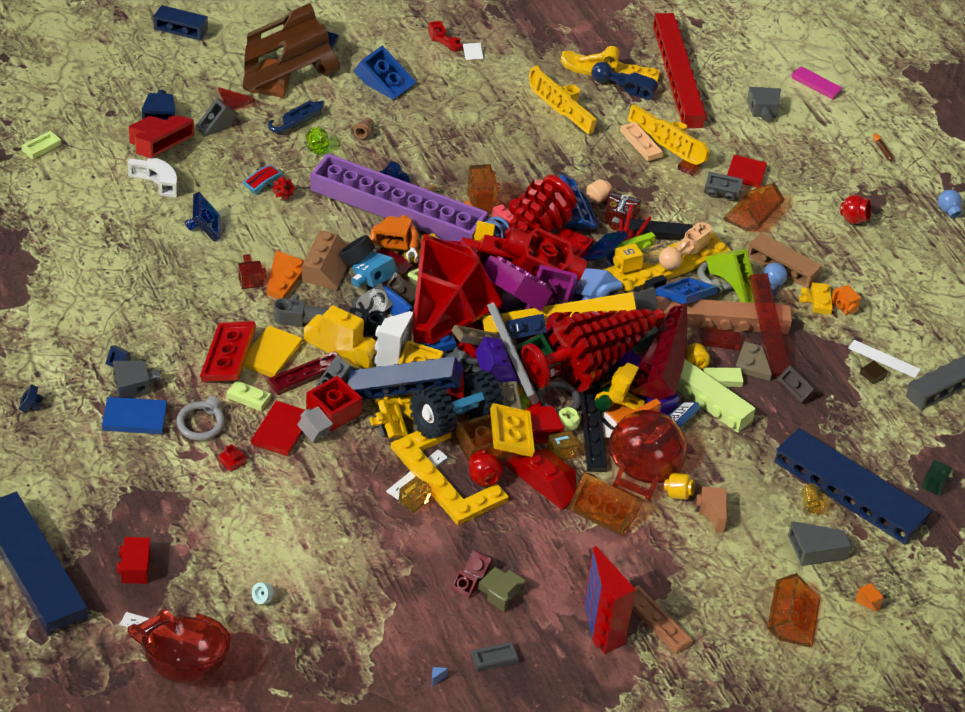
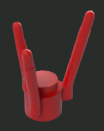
M633 204L629 206L624 229L623 219H620L617 238L620 245L623 241L640 236L651 220V216H649L634 236V231L628 228Z

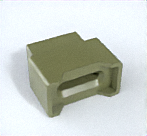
M494 567L479 582L478 589L488 595L487 601L505 612L507 610L506 605L516 595H522L525 592L527 580L510 569L504 573Z

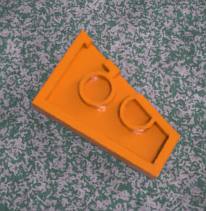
M276 250L267 286V295L276 299L286 298L302 277L304 260Z

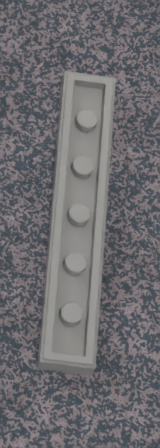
M492 302L487 305L527 397L532 405L539 402V399L495 303Z

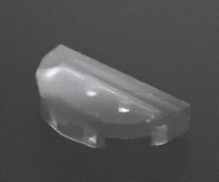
M662 242L642 249L643 262L658 263L660 252L667 248V244Z

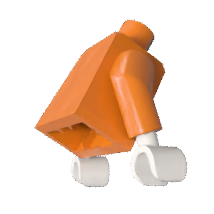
M388 216L381 223L373 226L370 239L375 246L403 250L410 248V251L406 254L408 262L410 263L412 256H415L416 263L419 261L416 252L419 234L408 216Z

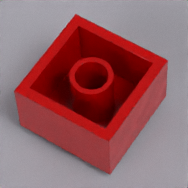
M337 375L306 392V409L312 410L318 406L333 423L329 429L333 431L362 414V397Z

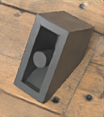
M216 98L196 126L208 136L228 128L238 116V113L229 104Z

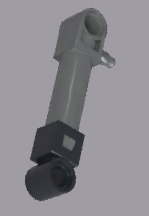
M295 294L292 299L280 298L274 302V321L280 325L302 327L303 323L308 324L316 315H323L329 308L305 305V301H300L299 295ZM350 307V311H347L364 320L363 335H366V332L374 337H376L378 325L381 326L384 319L387 318V315L380 310H374L369 313V309Z

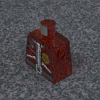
M609 191L604 222L609 224L612 230H618L620 219L627 218L630 204H633L631 219L637 218L640 213L642 199Z

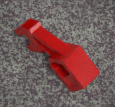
M441 21L429 22L428 33L432 41L440 42L454 52L463 51V44H460V38L446 36L447 30Z

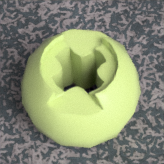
M566 407L558 412L565 432L574 431L578 428L581 421L578 411L571 407Z

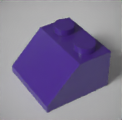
M484 336L475 352L480 369L489 371V375L493 374L495 376L494 380H498V382L517 381V385H519L518 375L502 339Z

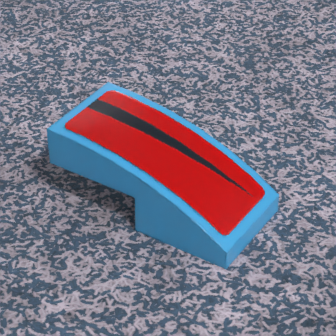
M268 165L250 175L243 181V184L257 195L266 185L272 187L274 185L273 182L278 181L283 176V173L274 166Z

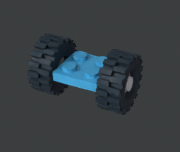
M484 370L465 375L463 377L464 398L450 402L451 397L446 396L447 392L442 390L440 386H431L416 391L412 395L413 398L410 399L412 403L410 405L412 410L410 415L414 418L412 422L414 425H417V431H422L421 435L423 437L426 436L427 439H434L452 432L451 430L455 428L453 424H456V419L454 418L456 414L458 416L465 413L474 422H483L491 419L490 408L492 404L504 405L501 400H504V395L500 393L502 388L498 387V380H494L495 376L493 374L489 375V371Z

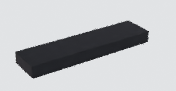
M623 218V229L625 227L626 218ZM630 219L628 228L632 229L635 235L645 220ZM649 221L640 236L652 232L656 237L683 239L685 233L693 225Z

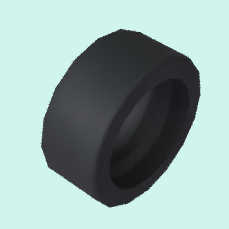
M364 235L344 247L339 252V256L346 266H351L368 256L375 249V245L368 235Z

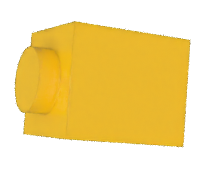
M636 243L616 248L615 256L613 257L614 265L618 267L621 273L642 269L643 253Z

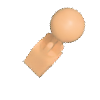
M705 222L697 223L685 233V237L676 245V248H664L659 255L661 266L667 270L677 269L682 263V256L685 254H696L706 247L710 240L711 225Z

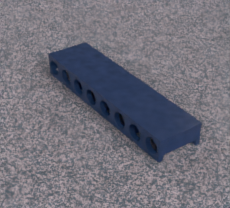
M800 428L776 449L777 453L774 461L776 464L904 545L907 544L908 539L922 525L927 523L929 514L932 511L931 509ZM783 455L786 456L789 463H785L781 457ZM797 466H798V467H803L804 470H805V473L799 472V470L797 469ZM813 477H819L822 483L815 482ZM829 486L836 488L838 494H834L830 490ZM846 497L852 498L855 504H850L846 500ZM863 508L869 509L872 515H867ZM880 518L885 519L889 526L883 525L880 522ZM896 529L903 530L906 536H900Z
M18 492L0 497V556L46 635L50 636L52 631L83 619L84 622L87 621L86 604Z

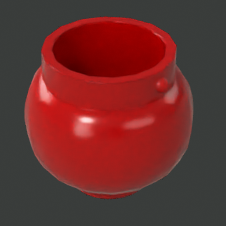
M850 195L841 203L840 214L850 224H861L863 221H869L871 217V201L860 195Z
M478 451L470 457L468 461L469 475L475 484L488 487L500 480L503 467L496 456L488 451Z

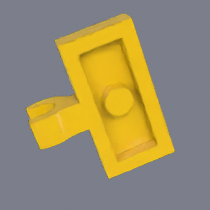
M812 282L811 291L806 287L801 288L800 302H811L813 313L831 315L832 300L829 284Z
M382 399L378 402L380 412L376 413L377 417L369 418L371 426L385 424L388 437L391 439H400L408 435L398 401Z

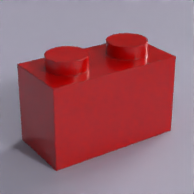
M124 538V545H120L119 558H122V562L117 564V575H121V583L147 584L151 555L150 538Z

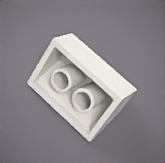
M409 311L385 318L382 325H378L375 334L378 337L375 344L377 354L374 364H376V367L398 364L406 341L412 340L413 312Z

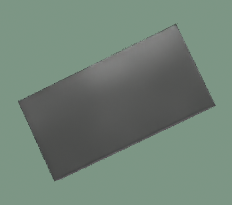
M513 642L471 650V657L477 672L519 663V657Z

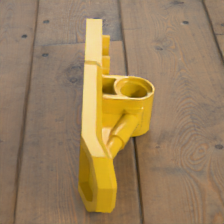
M609 46L602 53L589 56L579 55L571 50L563 51L561 55V62L565 68L575 73L591 75L592 67L598 62L608 63L612 71L616 73L631 74L635 72L653 78L657 83L660 73L658 69L619 62L620 51L615 46Z
M538 65L532 67L529 73V83L533 92L560 115L567 116L588 135L594 133L597 119L577 103L580 88L575 85L562 87L545 75Z
M636 104L631 105L627 121L631 123L636 122L658 144L694 165L708 161L710 151L706 143L687 134L686 124L677 121L669 123L666 120L657 118Z

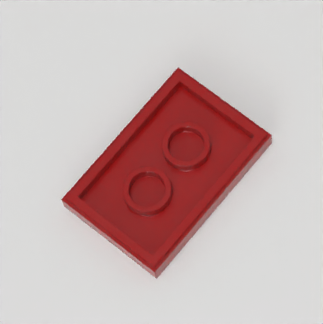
M276 400L252 437L251 444L288 457L303 433L297 424L301 420L300 416L305 409Z

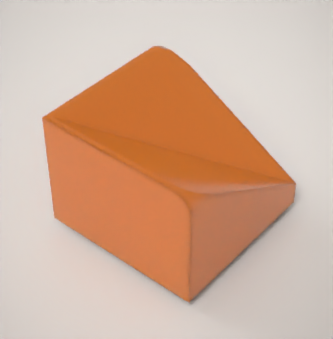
M869 583L858 589L855 601L870 609L879 611L884 597L873 584Z

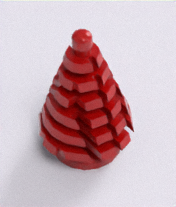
M546 175L543 180L537 179L536 182L533 179L523 194L517 211L509 222V228H507L504 234L505 238L512 227L529 234L537 227L551 232L553 229L560 228L561 225H566L571 220L572 210L577 206V198L574 192L562 179L554 175Z

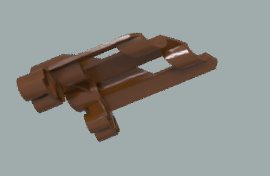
M310 3L296 8L284 17L248 33L244 59L243 89L249 92L310 64L317 69V72H321L324 76L340 71L339 61L329 44L326 27L316 19L314 9ZM283 24L282 30L261 39L262 33ZM283 47V53L278 62L259 70V57Z

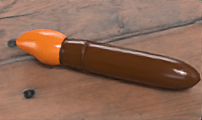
M874 133V142L877 143L886 159L892 162L893 156L882 141L881 136Z

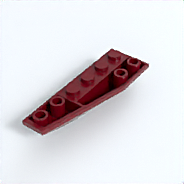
M685 303L669 309L639 363V368L631 388L633 393L657 400L676 393L686 355L688 320L687 305Z

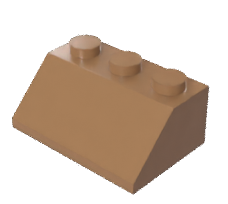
M319 230L302 265V282L338 290L348 269V266L345 265L339 256V252L347 244L338 234Z

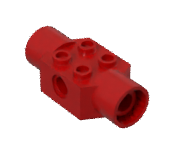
M512 227L502 246V251L518 257L519 267L536 275L540 265L576 273L579 282L587 264V260L573 254L571 242L538 227L529 234Z
M486 234L481 240L462 237L461 240L480 257L479 260L483 266L491 255L496 259L500 256L519 267L518 257L502 251L504 238ZM525 270V271L529 272L530 274L534 275L535 277L537 276L536 274H534V273H532V272H530V271H528V270Z

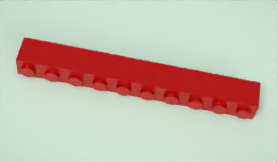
M655 13L653 29L680 120L687 125V129L703 128L704 121L707 120V112L703 109L704 103L700 99V90H697V80H694V70L691 69L688 51L684 48L685 42L681 38L682 33L681 29L678 28V19L675 18L674 13Z

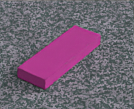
M802 66L792 73V79L831 99H834L842 91L841 86Z

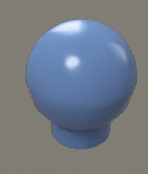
M945 190L939 195L938 206L951 219L957 218L963 213L961 209L962 198L957 191Z
M776 262L765 266L762 273L763 286L774 290L776 287L782 286L787 280L786 268Z

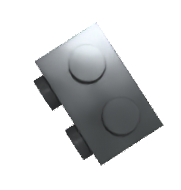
M709 172L704 193L712 197H724L731 201L738 200L743 179Z

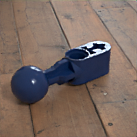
M606 62L596 63L591 70V75L596 82L614 81L617 85L622 86L626 93L645 100H650L658 88V83L655 79L635 72L631 74L616 73L612 71L611 66Z

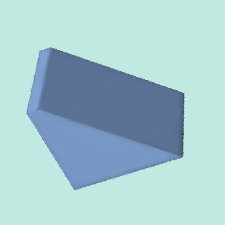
M433 667L431 686L447 677L448 668Z

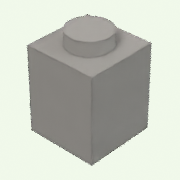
M318 406L312 410H305L297 424L312 443L326 435L333 425Z

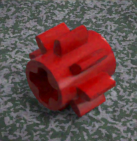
M281 177L278 181L273 182L272 191L276 198L281 197L282 200H285L289 196L294 195L295 186L291 179L286 180L285 177Z

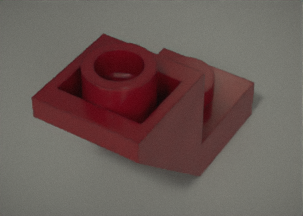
M473 550L465 569H459L451 589L470 598L479 587V582L487 575L493 559Z

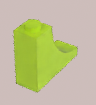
M747 248L723 251L706 256L710 274L718 275L729 282L737 293L740 302H760Z

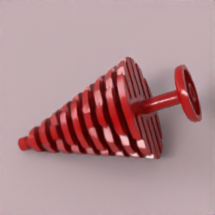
M634 309L629 312L626 310H619L618 312L617 310H609L608 312L589 311L582 312L581 314L580 312H574L571 317L570 314L572 312H554L548 316L546 322L547 333L552 329L554 330L547 342L551 349L556 348L560 343L559 348L555 352L544 356L543 352L532 343L526 344L521 350L522 362L529 379L540 389L548 386L550 383L551 374L549 366L562 362L560 365L561 376L568 374L572 369L573 372L566 379V382L575 386L581 381L577 391H586L593 383L600 379V376L604 375L609 368L615 365L625 353L631 350L632 346L636 345L641 338L647 335L648 331L656 326V321L664 319V312L661 309L654 310L653 312L649 309H642L641 311Z

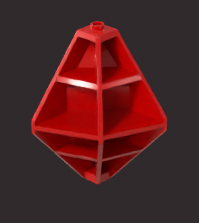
M426 234L423 236L412 323L413 342L433 344L452 334L451 330L454 325L465 327L490 314L487 305L492 302L495 303L498 309L502 307L503 297L492 283L479 260L480 257L463 240L448 241Z

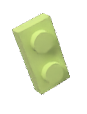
M236 380L227 391V398L262 411L270 401L271 393Z

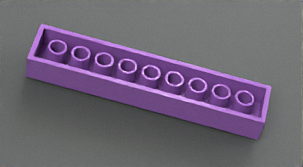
M328 153L310 174V190L384 218L406 215L412 220V224L417 230L427 234H435L436 237L443 240L461 241L462 237L474 239L477 221H487L488 212Z

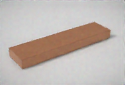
M639 585L635 586L636 591L632 610L675 654L691 646L693 639Z

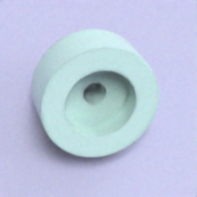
M261 582L254 585L252 598L257 604H268L273 599L274 590L269 583Z

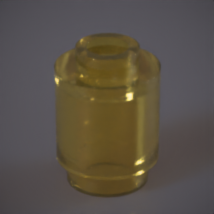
M813 483L805 485L802 488L801 497L806 511L814 514L821 512L825 508V502L820 488Z

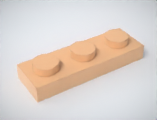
M636 122L621 126L620 132L647 162L662 157L663 151Z

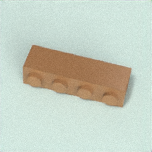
M760 233L749 243L748 256L750 259L763 266L774 262L782 264L787 270V279L802 287L810 288L812 282L815 283L819 279L822 265L771 237Z

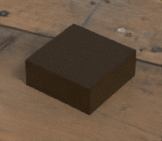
M872 361L861 368L860 374L872 384H875L885 378L888 371L876 361Z

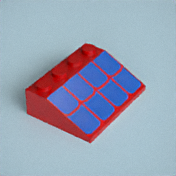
M595 546L592 550L584 605L593 643L606 654L626 643L636 589L600 549Z

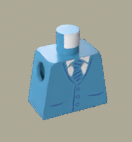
M372 251L368 256L353 265L355 276L351 278V281L355 287H359L362 284L375 287L379 283L385 282L392 277L395 271L398 272L394 258Z

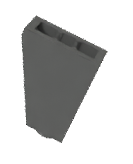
M791 522L788 537L801 566L848 559L849 552L852 550V542L850 538H847L844 530L801 522Z

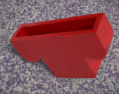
M148 116L129 126V143L135 145L136 154L148 158H153L194 136V119L183 116H171L168 120Z

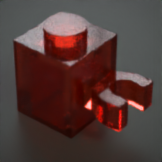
M250 254L243 255L244 263H238V279L241 289L264 287V279L267 278L265 267L262 268L260 260L252 261Z

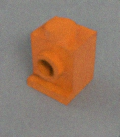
M848 284L834 289L831 300L832 305L836 304L845 315H849L858 311L861 297Z

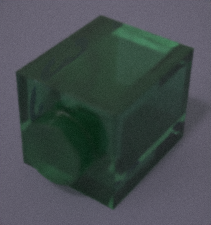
M933 460L925 475L922 488L940 496L948 482L952 467Z

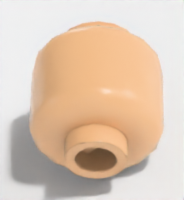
M602 179L596 180L587 186L586 198L595 205H601L612 196L609 195L610 192H613L611 184Z

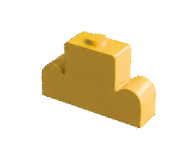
M332 305L323 315H316L304 327L305 342L328 353L335 351L338 355L350 359L363 369L372 368L375 365L374 359L377 354L375 350L376 341L371 337H363L364 320Z

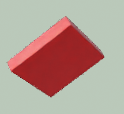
M733 155L727 176L743 179L742 184L760 188L767 162Z

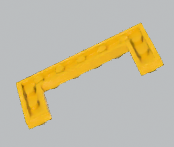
M415 431L391 442V449L458 526L508 502L509 496L498 484L463 499L422 451L450 439L452 432L434 439H427L426 436L423 437L421 435L422 431Z

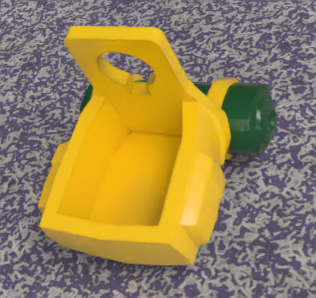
M630 363L619 367L612 379L601 386L600 393L595 397L596 407L599 410L606 411L614 403L625 405L634 410L643 406L645 403L643 399L628 392L639 367ZM629 400H634L639 405H634L630 403Z

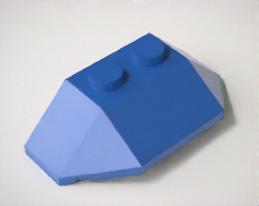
M562 174L560 179L572 189L577 198V206L572 210L571 220L566 226L576 229L597 228L599 226L598 220L585 194L577 186L578 183L575 179Z

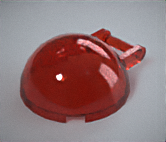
M639 410L626 415L614 427L609 439V454L612 456L615 465L619 467L612 486H621L645 496V499L650 501L657 483L665 482L672 473H680L687 455V441L678 423L665 413L656 410ZM623 472L635 480L651 483L649 489L622 479Z
M163 609L156 616L138 625L132 624L128 626L130 637L142 645L143 653L150 667L164 679L175 683L191 684L205 680L218 671L230 650L231 637L227 629L212 617L196 613V617L183 616L177 619L167 610Z

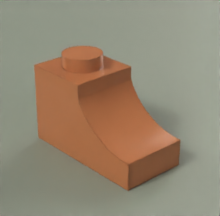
M702 486L701 494H697L696 497L699 515H704L712 521L715 532L724 533L727 520L726 489Z

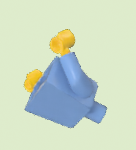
M585 268L578 282L575 294L582 300L610 296L613 291L621 290L622 287L624 291L633 290L634 284L628 278H623L619 281L607 270Z

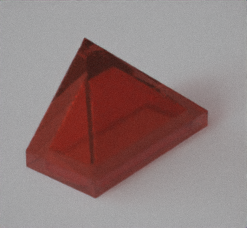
M221 87L218 89L223 101L233 109L255 102V98Z

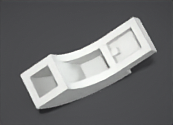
M154 157L148 158L147 161L129 159L128 177L154 181L159 186V195L177 198V176L174 169L168 163Z

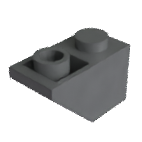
M336 355L315 387L337 375L348 384L350 371L359 370L360 368L350 359Z

